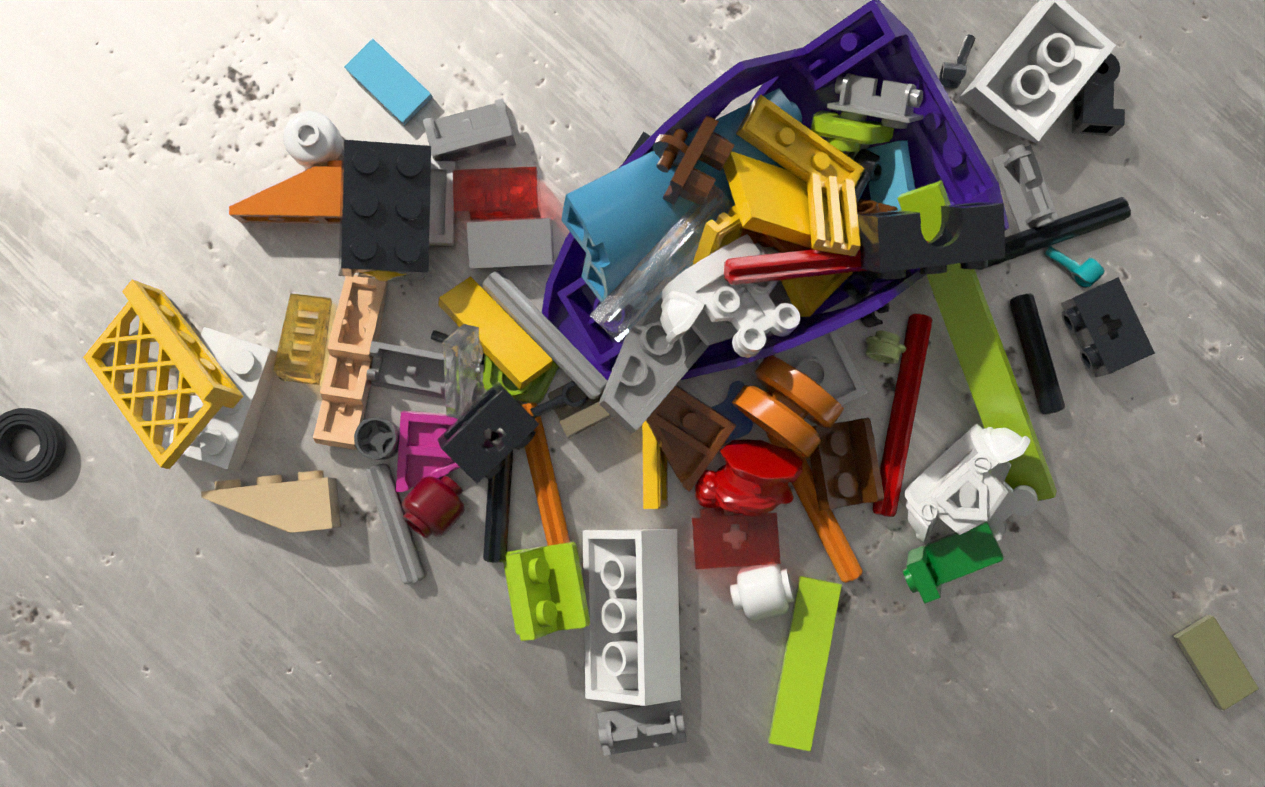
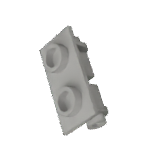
M851 73L846 74L845 77L839 76L837 78L835 92L840 94V100L828 103L827 108L841 110V117L844 119L866 121L867 115L882 118L881 125L892 128L905 129L908 123L922 120L924 116L913 113L914 107L919 108L923 99V91L917 90L914 84L885 80L883 81L881 96H877L875 94L878 79Z
M1024 144L1009 149V153L991 159L1019 232L1036 226L1040 228L1054 222L1053 220L1059 219L1031 145L1026 147Z
M680 700L597 713L599 739L604 756L687 742Z

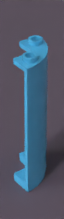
M779 88L764 95V97L796 120L802 122V115L798 106L788 101ZM753 101L716 119L719 122L714 132L734 144L733 152L785 169L736 134ZM699 128L688 133V137L685 141V144L688 147L693 141ZM654 151L566 194L561 221L586 252L582 278L606 310L693 263L705 224L710 220L716 222L718 215L723 212L728 215L730 208L735 206L724 168L719 171L700 160L696 164V169L716 179L702 206L680 196L675 205L662 199L678 166L672 165L668 173L660 171L656 167L660 158Z

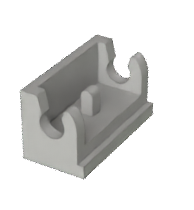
M503 98L495 100L494 104L433 120L430 117L423 119L434 161H457L516 145Z
M552 218L466 222L469 269L553 265Z
M376 341L371 342L370 354L373 356V363L371 369L367 370L366 377L371 381L372 386L453 400L460 359L456 356Z

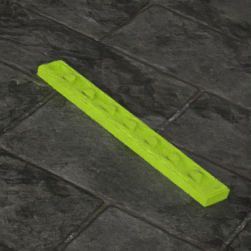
M939 181L903 193L897 198L902 211L920 212L922 234L926 241H931L938 234L941 227V206L951 205L943 182ZM959 263L947 265L946 273L927 274L926 276L984 428H1008L1022 438L1027 436L1031 440L1023 455L1008 461L1011 467L1004 481L1012 489L1021 485L1030 486L1037 494V501L1055 498L1057 493L1055 484L975 269H961Z

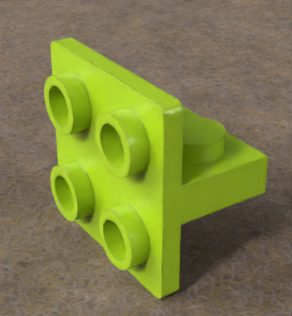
M575 542L506 552V559L503 564L515 632L520 635L521 641L535 640L556 631L585 628L590 625L582 572Z

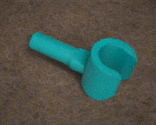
M1052 246L1045 252L1046 256L1071 272L1073 280L1080 287L1092 286L1105 272L1104 268L1093 258H1089L1079 265L1075 260L1070 259Z

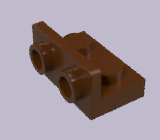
M870 418L837 422L831 428H824L818 425L812 426L818 432L821 440L810 456L819 511L883 501L882 477L880 475L875 437Z

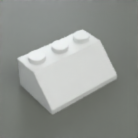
M1040 0L1018 24L961 94L960 98L990 124L1032 142H1039L1116 45L1065 0Z
M204 327L200 340L242 393L243 398L233 409L222 406L183 454L227 470H242L283 354ZM198 395L190 396L188 418H193L204 405ZM176 405L173 410L171 419H175ZM167 427L162 444L167 447L173 442L174 427Z

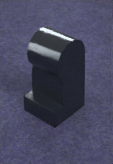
M1112 53L1107 56L1073 98L1072 134L1113 136L1125 125V109H1114V81L1119 76L1120 63Z

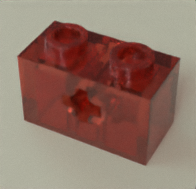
M537 167L453 170L454 213L460 221L541 218L540 176Z
M720 507L699 509V517L690 518L695 569L781 564L777 512L763 513L754 517L743 514L725 515L724 509ZM737 524V529L746 534V539L739 540L738 547L732 548L731 542L723 540V533L730 532L731 525Z

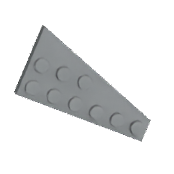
M692 264L644 290L599 401V405L630 434L639 429L709 347L700 339L692 327L675 343L670 345L666 340L667 334L660 320L663 289L676 276L691 267Z

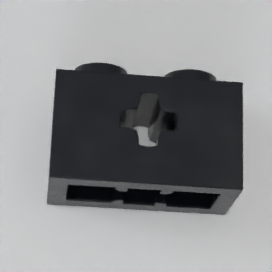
M1119 277L1061 303L1064 310L1062 311L1064 325L1071 334L1075 333L1082 347L1079 351L1081 360L1088 371H1093L1095 377L1111 374L1155 354ZM1106 324L1109 331L1104 335H1100L1098 328Z
M497 381L437 441L441 449L478 484L484 477L490 479L495 476L505 464L503 459L514 448L520 450L525 447L535 436L536 432L534 429L539 423ZM488 428L493 432L496 431L498 438L494 441L485 438L483 435L484 431Z

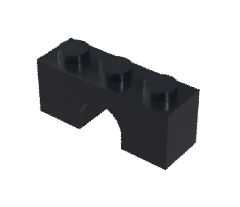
M972 202L941 206V227L938 234L929 242L925 240L921 231L920 212L898 210L858 215L861 269L878 272V279L906 277V270L919 268L920 274H941L947 272V265L959 263L961 269H982L988 267V260L1005 258L1004 203Z

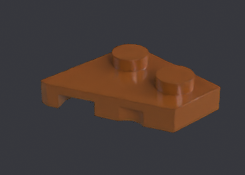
M678 385L674 386L645 420L679 482L689 492L736 427L733 421Z

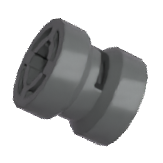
M380 417L368 418L362 421L356 428L354 444L357 450L367 458L388 460L398 453L400 428L394 422Z

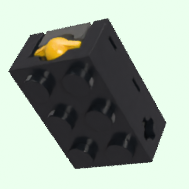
M344 140L341 159L338 276L353 277L355 273H358V277L388 281L390 279H405L406 275H408L410 280H424L429 273L431 146Z

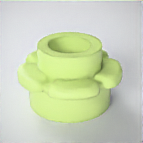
M876 331L875 336H869L865 340L868 345L866 356L879 362L897 364L900 354L906 351V347L903 344H899L900 336L888 331Z

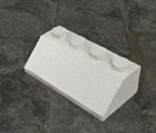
M677 529L583 530V584L590 617V625L584 628L585 698L640 706L681 700Z

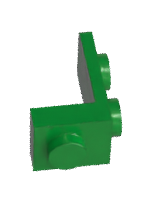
M986 521L961 535L955 532L910 550L907 568L903 569V573L911 592L916 593L919 591L924 604L941 598L942 584L1001 562L1004 559V555L989 523Z

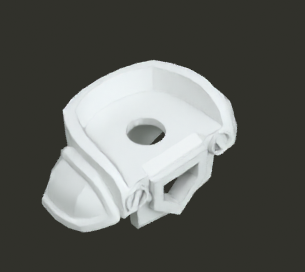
M747 234L705 257L676 276L665 286L661 295L663 302L661 304L662 314L660 320L667 334V342L672 345L692 327L707 346L733 338L732 345L734 351L742 357L750 358L759 353L766 342L765 334L770 331L780 337L789 335L799 324L800 313L795 306L789 303H783L776 307L769 298L770 292L779 280L731 285L724 278V262L729 258L775 254L779 252L772 247L761 246L759 243L754 244Z
M975 424L905 490L908 521L917 532L916 538L924 542L939 517L959 535L987 521L996 540L999 541L1005 535L1006 519L1013 513L1018 516H1027L1033 513L1037 506L1035 490L1027 485H1021L1012 489L1004 481L1011 467L1008 461L1023 455L1031 440L1027 436L1022 438L1008 428L993 429L992 427H987L983 429L978 424Z

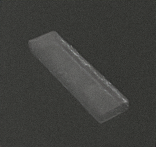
M713 185L703 205L695 203L591 313L590 316L617 342L621 341L659 301L665 286L693 264L705 224L710 220L716 222L718 215L723 212L728 215L730 208L733 207L725 193Z

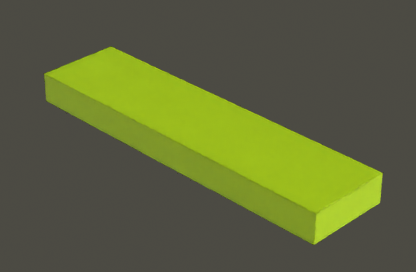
M799 576L769 732L768 742L770 744L811 752L842 584Z

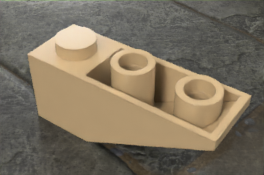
M323 470L299 472L298 481L282 482V475L256 477L257 485L241 487L240 479L214 482L215 490L201 491V498L289 533L341 527L337 478H324Z

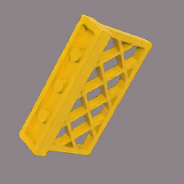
M132 279L122 291L129 301L83 358L160 468L170 469L221 407L225 406L233 409L243 398V395L163 290ZM138 315L140 318L138 335L129 336L130 323ZM157 341L159 343L158 362L148 363L150 342ZM128 344H137L135 364L126 365ZM111 346H115L113 366L106 367L101 359ZM177 368L180 371L178 389L168 390L170 369ZM157 370L155 391L145 392L147 371ZM134 372L132 393L125 394L123 391L125 373ZM198 395L204 405L193 418H188L190 396ZM177 397L175 419L165 420L167 398ZM154 399L152 421H145L142 418L144 400ZM164 427H174L173 442L165 450L162 446Z

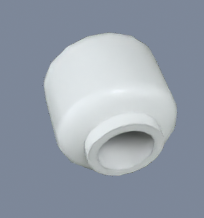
M305 111L296 114L287 123L283 137L286 151L299 165L307 169L314 166H327L328 161L338 160L342 152L343 140L340 131L327 116L316 111Z
M774 561L741 568L737 574V584L730 585L735 609H743L745 615L751 621L784 615L788 611L789 603L795 602L788 569L781 570L780 566Z

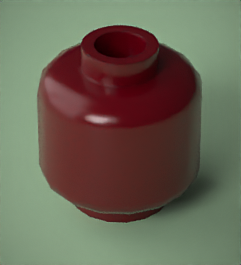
M444 475L440 480L433 476H426L419 481L403 500L402 507L405 514L402 518L415 532L426 539L431 535L435 537L444 536L465 511L464 503L459 497L463 490L448 476Z

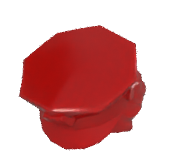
M732 440L720 451L726 465L721 466L716 472L706 469L695 485L696 500L701 506L707 508L720 507L728 512L756 517L773 511L780 504H789L793 501L794 496L788 484L789 482L794 483L803 472V460L791 449L775 446L763 440Z

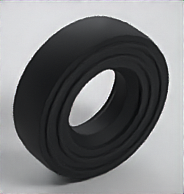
M17 408L0 415V476L13 482L29 483L39 481L53 473L60 465L65 453V436L59 423L49 414L32 408ZM23 429L35 432L40 441L39 452L33 459L26 462L18 460L11 452L13 436Z

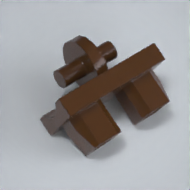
M706 115L689 147L685 144L688 134L682 129H676L673 136L662 134L656 138L653 143V150L660 158L656 167L660 171L668 173L672 165L678 166L662 199L675 205L680 196L688 201L703 205L716 179L696 169V164L700 160L721 171L734 147V144L714 132L719 121Z

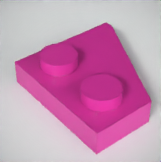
M417 411L401 412L396 492L409 490L426 476L439 478L460 468L441 449L437 439L462 415Z

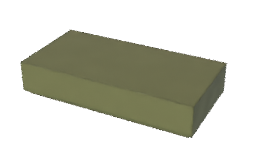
M1206 615L1173 636L1218 709L1224 711L1259 689L1214 616Z

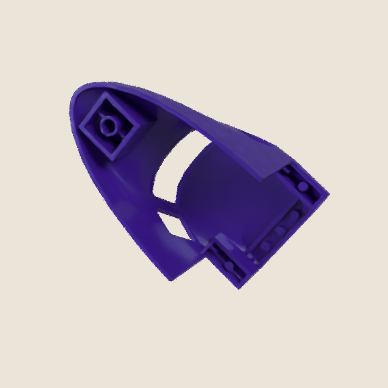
M880 0L869 1L804 47L737 63L665 121L620 166L622 167L654 151L653 143L659 135L673 136L676 129H682L688 134L700 128L706 115L716 119L731 101L760 85L761 87L750 102L754 101L761 94L764 96L779 88L788 101L798 106L802 115L801 123L811 130L812 117L817 112L823 110L841 115V110L827 108L828 103L840 100V94L835 92L837 78L839 76L845 77L846 74L851 73L878 79L875 94L877 96H881L882 85L885 80L914 84L917 90L923 91L920 107H914L913 113L924 115L923 119L908 123L905 129L894 128L893 137L889 142L870 144L868 147L872 148L896 141H907L915 189L942 181L951 205L972 202L1003 203L996 177L913 33ZM868 115L866 121L877 122L882 120V118ZM820 136V137H822L824 140L827 141V137H825V136ZM869 185L866 186L860 197L861 199L871 200ZM1004 207V230L1006 231L1009 229V224ZM569 232L546 282L542 314L608 380L644 290L606 310L582 278L586 252L571 232ZM919 268L906 270V277L877 278L870 290L873 293L850 306L823 313L850 297L843 290L846 283L845 280L810 317H800L799 324L789 335L780 337L774 335L771 331L765 334V345L755 356L746 358L736 353L732 345L733 338L711 344L680 380L736 368L797 347L835 331L883 307L927 274H920ZM854 279L850 282L859 291L866 287L865 283L860 279Z

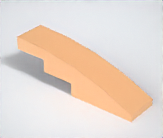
M357 275L345 277L327 347L330 356L320 391L323 400L313 435L316 444L357 450L354 444V434L365 415L371 381L367 379L366 372L368 369H371L373 363L370 347L372 341L379 342L388 285L387 281L358 277Z

